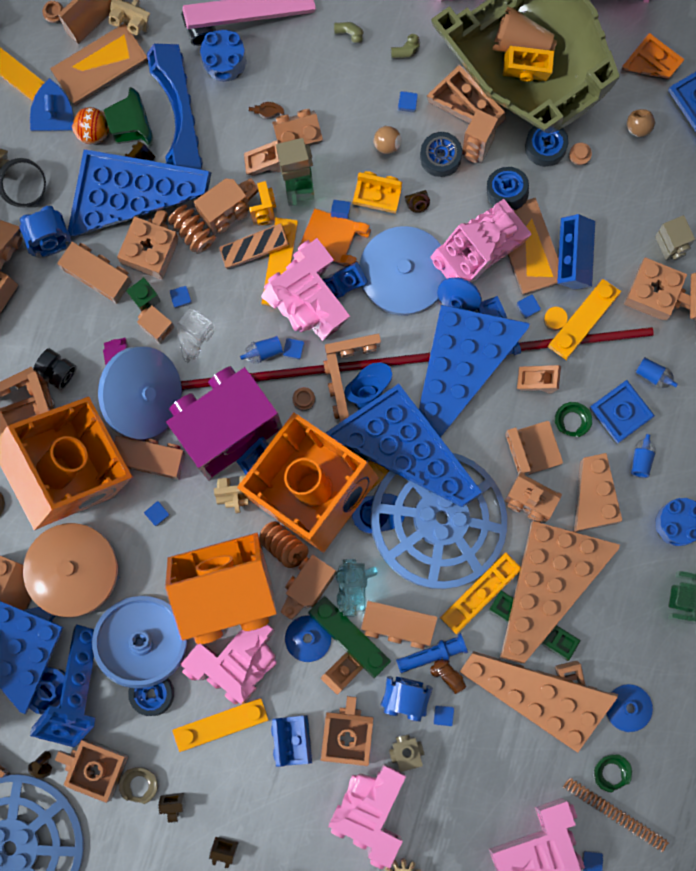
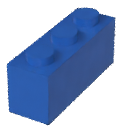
M580 214L561 218L557 284L574 290L592 287L596 221Z

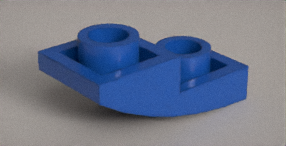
M358 262L348 265L322 279L337 299L344 296L347 292L365 285L368 281Z

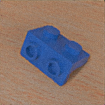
M308 715L272 719L271 733L274 737L273 757L276 761V767L311 764L312 754Z

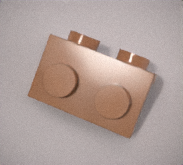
M310 109L300 110L297 112L298 115L289 117L288 114L278 116L276 121L272 122L276 139L281 141V143L303 138L306 145L323 140L317 114L315 111H310Z

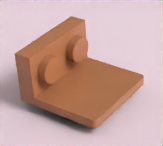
M549 421L519 430L512 428L505 433L518 475L520 472L524 473L525 476L563 463Z

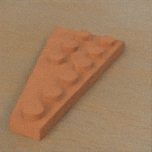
M472 652L461 668L460 673L577 753L618 698V694L612 692L607 693L589 685L587 687L574 683L569 679L539 670L524 668L525 666L507 663L499 658L479 652Z

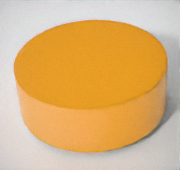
M552 307L547 310L544 316V323L551 330H560L567 322V313L560 307Z

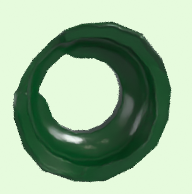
M568 402L558 408L555 414V424L561 433L568 436L581 437L590 430L592 415L585 405L578 402ZM568 413H576L581 418V425L576 432H570L565 429L564 417Z
M618 754L604 756L594 769L596 784L602 790L610 793L630 784L632 779L631 764ZM616 764L620 768L622 780L619 783L612 785L604 779L603 769L606 765Z

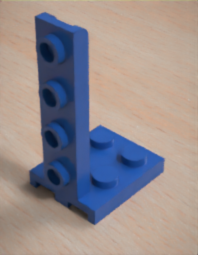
M78 624L75 625L59 708L53 706L47 708L31 727V737L75 748L94 727L95 718L84 715L94 660L92 649L94 629Z

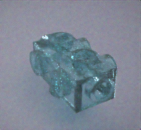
M356 559L342 560V565L339 566L336 573V579L339 583L337 605L339 606V612H343V616H357L358 612L366 610L365 587L368 584L367 579L378 574L376 567L373 566L365 570V563H356Z

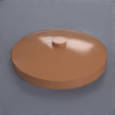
M77 523L56 525L40 534L28 549L23 565L25 587L32 600L46 612L60 617H80L98 609L111 595L118 575L116 554L109 541L93 528Z

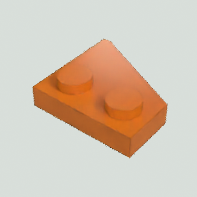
M649 33L624 63L622 69L624 71L670 79L684 62V59Z

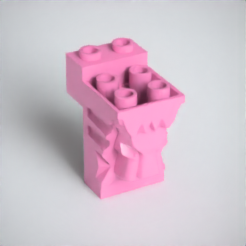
M503 199L495 204L493 208L478 215L475 220L471 219L468 223L458 225L446 242L438 247L430 258L433 260L434 266L444 274L446 279L457 277L472 283L486 269L522 245L532 234Z
M316 238L312 242L307 240L298 247L299 250L293 255L295 258L286 267V271L282 274L277 272L268 279L269 283L264 286L265 291L261 297L274 309L278 307L281 314L289 319L294 331L302 333L313 329L315 334L323 341L340 329L350 315L320 278L334 259L318 238Z
M268 624L253 631H243L241 629L219 656L205 644H197L180 664L185 668L182 672L192 681L204 680L209 676L206 680L216 689L222 687L227 692L224 696L233 704H245L257 689L255 685L277 664L275 654L266 644L275 630Z
M383 764L376 778L364 774L352 775L348 791L344 794L342 805L337 806L328 827L332 828V834L343 839L346 835L353 839L354 845L366 850L367 846L370 847L368 851L370 863L382 870L384 867L390 869L403 842L401 836L382 826L406 778L404 773L386 764Z
M562 798L535 807L542 831L489 849L496 871H581L585 869L580 854L578 855L577 852H574L573 846L576 845V841L572 831L568 829L575 826L574 819L577 818V814L573 804Z

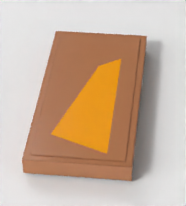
M123 23L56 64L50 70L72 104L76 106L148 61V58L132 33L127 30L126 24Z
M535 197L527 200L521 208L514 210L532 235L522 245L508 254L522 296L557 285L559 260Z

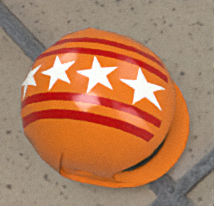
M87 107L81 109L76 114L72 130L81 142L85 144H98L107 137L109 126L103 111Z

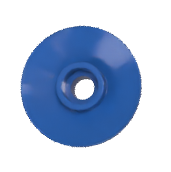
M447 278L440 283L437 290L438 298L445 306L476 311L482 301L477 287L462 278Z
M310 615L298 617L290 623L285 633V644L288 652L295 659L302 662H314L321 659L328 652L331 645V636ZM310 634L312 641L305 643L303 640L304 635Z
M629 684L621 685L612 691V693L618 694V698L606 713L610 723L617 729L625 732H635L644 728L649 723L653 713L652 701L646 691L638 686ZM628 704L634 705L635 709L632 713H629L626 709Z

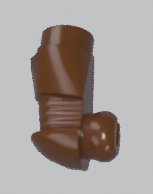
M441 659L435 661L434 665L430 668L432 676L439 677L441 675L443 681L453 690L454 694L467 687L463 680L464 677L450 666L449 660Z

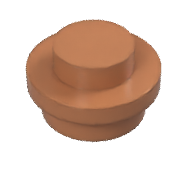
M49 1L44 5L42 13L48 22L57 23L61 21L58 13L64 8L57 1Z
M585 143L574 144L569 152L571 161L577 165L588 163L592 156L591 148Z
M306 387L297 389L293 394V404L300 410L310 409L315 403L313 391Z

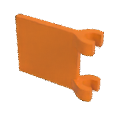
M315 208L300 245L307 240L312 242L318 238L334 259L333 262L346 267L358 262L356 257L347 255L355 233L368 238L371 229H369L370 225L344 218L331 217L330 213Z

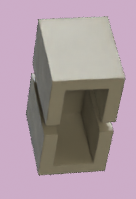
M303 138L276 144L278 161L284 181L310 175L309 167L313 166L310 145H305Z
M684 215L663 223L655 235L665 260L673 258L675 261L686 256V252L691 249L690 246L696 240Z

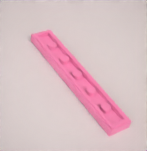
M221 0L183 5L182 10L187 29L314 13L316 8L314 0Z

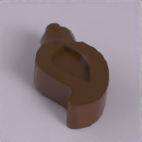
M264 102L260 105L249 107V111L259 114L264 119L284 115V109L273 102Z

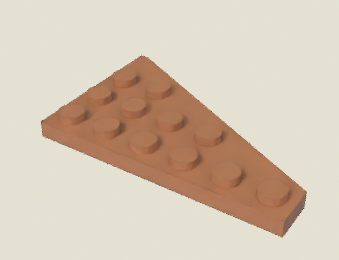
M532 521L500 658L525 663L619 550L620 544Z

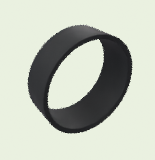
M15 158L6 162L1 167L0 196L8 204L15 207H29L42 198L46 189V178L42 169L35 162L26 158ZM29 163L41 172L44 187L41 195L35 201L26 204L17 203L6 194L3 187V178L6 171L14 164Z

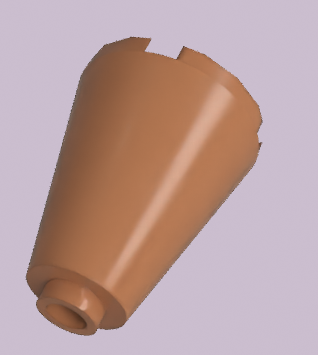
M507 6L505 12L509 14H506L505 18L501 20L494 41L498 45L495 44L492 48L493 50L506 52L509 46L554 51L557 40H554L553 33L514 8Z

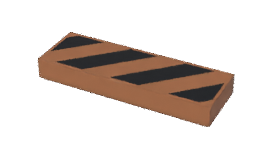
M280 223L219 248L225 267L231 269L290 245L284 227Z

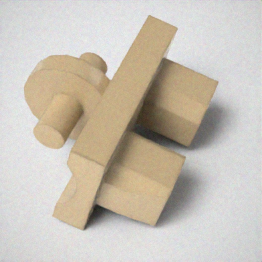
M112 0L109 24L117 27L123 22L128 24L127 30L130 33L138 35L141 31L146 32L148 30L150 13L139 7L140 0H133L132 3Z
M246 475L239 477V484ZM230 478L218 479L217 488H214L217 505L225 504L226 508L234 507L235 513H240V506L249 505L248 501L250 500L237 488L238 485L231 486Z

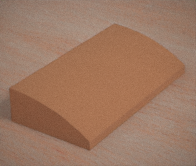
M72 0L58 13L66 33L79 44L109 16L112 0Z

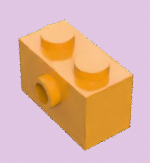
M509 46L504 56L503 76L517 77L521 81L526 82L533 80L547 81L553 70L554 51Z

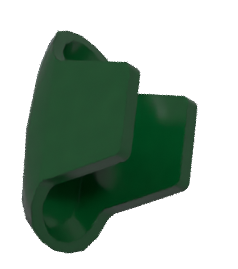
M129 87L127 98L104 109L110 132L116 144L144 141L151 148L154 137L141 96L137 90Z

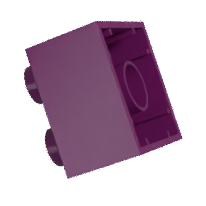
M232 366L222 369L208 381L212 387L211 391L198 400L193 393L187 394L169 408L173 417L167 420L166 423L208 481L235 463L260 437L263 436L265 440H268L282 428L277 411L245 367L237 373Z

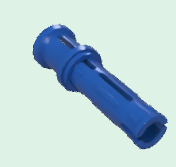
M459 633L457 637L447 641L440 640L437 643L438 645L396 659L400 673L402 674L436 660H450L451 656L462 652L464 654L468 653L462 634Z

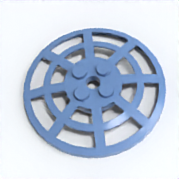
M453 453L457 460L471 466L485 478L483 482L477 485L482 493L492 487L500 505L501 524L489 521L488 507L482 494L477 497L482 512L481 520L470 517L467 505L462 508L411 481L400 491L395 505L381 504L387 485L396 475L392 471H389L380 482L371 506L370 523L372 536L384 561L405 580L430 589L456 588L482 576L498 558L505 543L507 533L506 506L495 481L477 463L456 453ZM414 487L422 498L415 508L403 506L407 494ZM438 512H443L447 515L446 524L437 522L436 514ZM379 513L393 515L395 531L401 542L390 551L385 545L381 534ZM401 516L413 517L416 532L409 537H406ZM468 527L481 529L477 541L470 548L463 538ZM488 531L499 533V541L488 561L481 566L474 554L483 545ZM421 539L434 545L432 557L422 554L413 545ZM456 543L462 555L452 559H442L443 547ZM407 550L417 560L431 565L428 579L409 572L395 558ZM467 560L474 571L472 574L457 580L437 581L440 567L454 566Z
M9 774L6 777L0 778V783L13 782L10 797L0 798V806L9 804L7 819L0 821V871H35L32 866L35 864L38 855L51 856V861L46 871H55L59 856L74 857L70 871H79L84 854V835L78 814L69 799L55 786L33 776ZM22 783L31 784L43 789L57 801L45 810L34 801L21 798ZM19 805L30 808L39 816L30 824L17 819ZM63 808L73 826L75 846H60L59 832L52 817ZM45 823L51 833L52 846L40 845L36 833ZM7 841H12L16 845V852L13 855L5 852L4 846Z

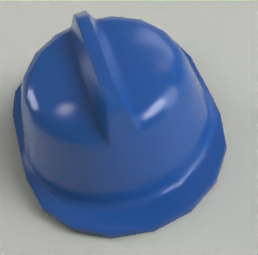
M373 363L366 366L345 387V397L350 402L355 403L360 410L382 395L383 390L392 380L391 368L384 363Z
M384 493L381 504L395 505L398 496ZM374 495L365 497L352 514L356 527L365 533H372L370 519ZM379 513L381 532L394 529L393 515ZM401 516V522L404 521L405 516Z

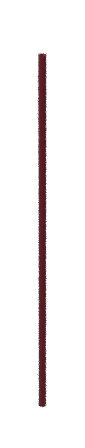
M653 327L588 334L580 344L654 336ZM554 338L518 343L521 351L548 348ZM430 353L338 363L339 371L343 372L361 370L373 363H384L388 366L429 362ZM324 365L250 373L255 382L326 374ZM211 378L181 381V388L186 390L211 387L208 383Z

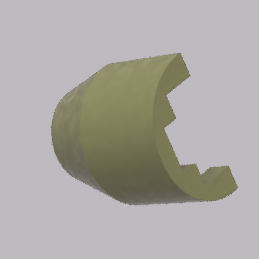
M487 0L474 10L470 11L467 7L457 15L449 6L431 19L433 27L485 95L545 133L556 132L581 117L613 88L620 77L611 50L609 51L605 32L600 25L598 12L589 0ZM507 6L514 8L554 34V40H557L554 49L553 70L547 81L533 80L526 82L521 81L517 77L503 76L506 52L496 51L492 48L495 44L498 45L494 41L502 18L509 14L505 12Z

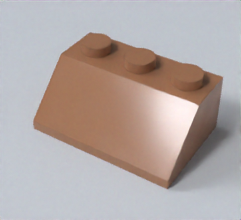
M0 555V601L21 610H26L32 598L25 587L23 564Z
M367 601L361 630L366 631L365 636L378 639L379 635L388 636L389 642L401 644L402 640L411 642V647L424 650L425 645L430 646L437 617Z

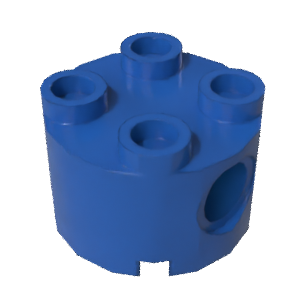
M218 30L205 35L200 49L205 71L217 81L227 82L236 79L237 75L244 71L247 62L244 45L240 36L236 32L228 30Z
M45 206L39 212L23 215L19 219L21 223L19 226L20 232L23 235L28 253L32 256L37 257L36 253H41L42 257L56 254L67 247L66 242H69V244L71 242V236L65 226L63 215L59 211L54 210L53 206Z
M677 498L665 504L658 511L655 519L656 530L667 544L685 546L696 541V501L688 498Z
M54 667L46 668L29 709L42 715L49 706L59 708L65 671Z
M388 676L385 683V694L380 704L384 707V713L398 716V713L408 715L407 718L413 721H421L422 717L427 716V705L432 695L433 687L427 685L425 689L422 688V682L397 676L395 681H393V677Z

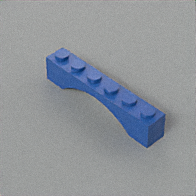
M154 43L147 52L150 74L166 92L175 119L174 139L170 150L165 156L166 164L201 170L202 158L199 156V140L194 130L195 118L191 114V96L187 92V75L183 69V54L180 53L179 44Z

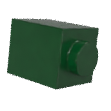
M144 277L126 290L141 312L145 308L149 309L151 305L155 306L161 302L158 294Z

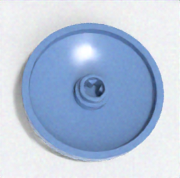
M408 226L390 228L376 235L364 249L359 265L368 280L362 286L368 299L379 309L400 316L418 314L433 306L439 300L437 294L438 287L446 279L444 274L434 266L433 260L430 258L441 244L429 233Z
M142 346L130 347L117 353L104 368L98 387L100 410L108 425L120 435L134 439L152 438L169 427L166 421L173 417L169 408L182 395L180 377L173 362L161 351Z
M135 596L117 602L101 616L94 629L92 649L99 668L110 680L129 688H147L165 681L179 668L186 654L187 639L181 640L171 605L158 598Z

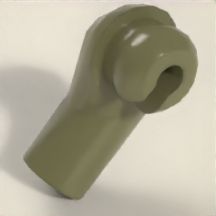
M353 22L334 23V34L348 33L352 36V42L358 43L363 41V29Z
M410 34L407 37L408 41L403 47H391V57H412L420 46L418 35Z

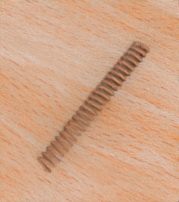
M570 778L563 786L564 789L570 782V785L567 789V791H569L571 787L574 785L571 794H573L579 786L575 794V797L578 796L580 791L583 789L579 799H581L583 795L587 792L585 798L583 799V802H585L591 794V797L587 804H590L592 799L595 797L591 807H594L595 803L599 800L595 808L596 810L603 802V805L599 812H602L604 807L607 805V808L603 814L606 815L607 811L611 808V811L608 814V818L615 811L612 820H614L617 814L620 812L619 817L616 820V823H618L620 818L624 815L620 823V826L623 825L624 821L628 818L626 824L624 825V828H626L632 820V823L628 828V831H630L633 825L636 823V826L633 829L632 834H634L637 828L640 826V829L636 834V836H639L640 832L644 829V832L642 833L640 839H643L646 832L649 831L648 835L644 839L645 842L653 833L652 838L649 840L648 843L651 844L653 839L657 836L655 842L652 845L653 847H655L657 842L661 839L659 845L657 846V850L660 849L664 841L665 844L662 847L661 852H663L666 846L669 844V842H667V839H663V836L659 837L658 833L655 834V832L651 831L650 828L647 829L646 825L643 826L642 823H638V820L635 821L634 818H630V815L626 816V812L622 813V810H618V807L614 808L613 804L610 805V802H606L605 799L602 800L601 796L598 797V795L594 794L593 791L590 792L589 788L586 789L585 786L581 787V783L577 784V781H573V778Z

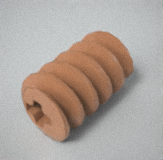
M187 204L182 205L170 215L168 222L170 225H174V230L179 232L181 238L185 239V244L190 246L192 252H196V254L202 253L212 245L217 237L215 235L208 237L211 229L202 230L206 223H197L200 219L199 215L192 217L195 209L190 208L186 210Z
M272 521L266 524L260 532L259 539L261 545L285 567L295 568L308 556L309 548L301 540L297 539L295 535H292L285 526L280 525V522Z

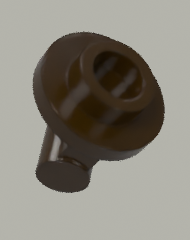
M427 190L405 196L406 204L412 212H423L430 205Z
M44 751L35 761L29 764L28 772L33 777L42 779L51 774L52 766L48 763L51 753Z

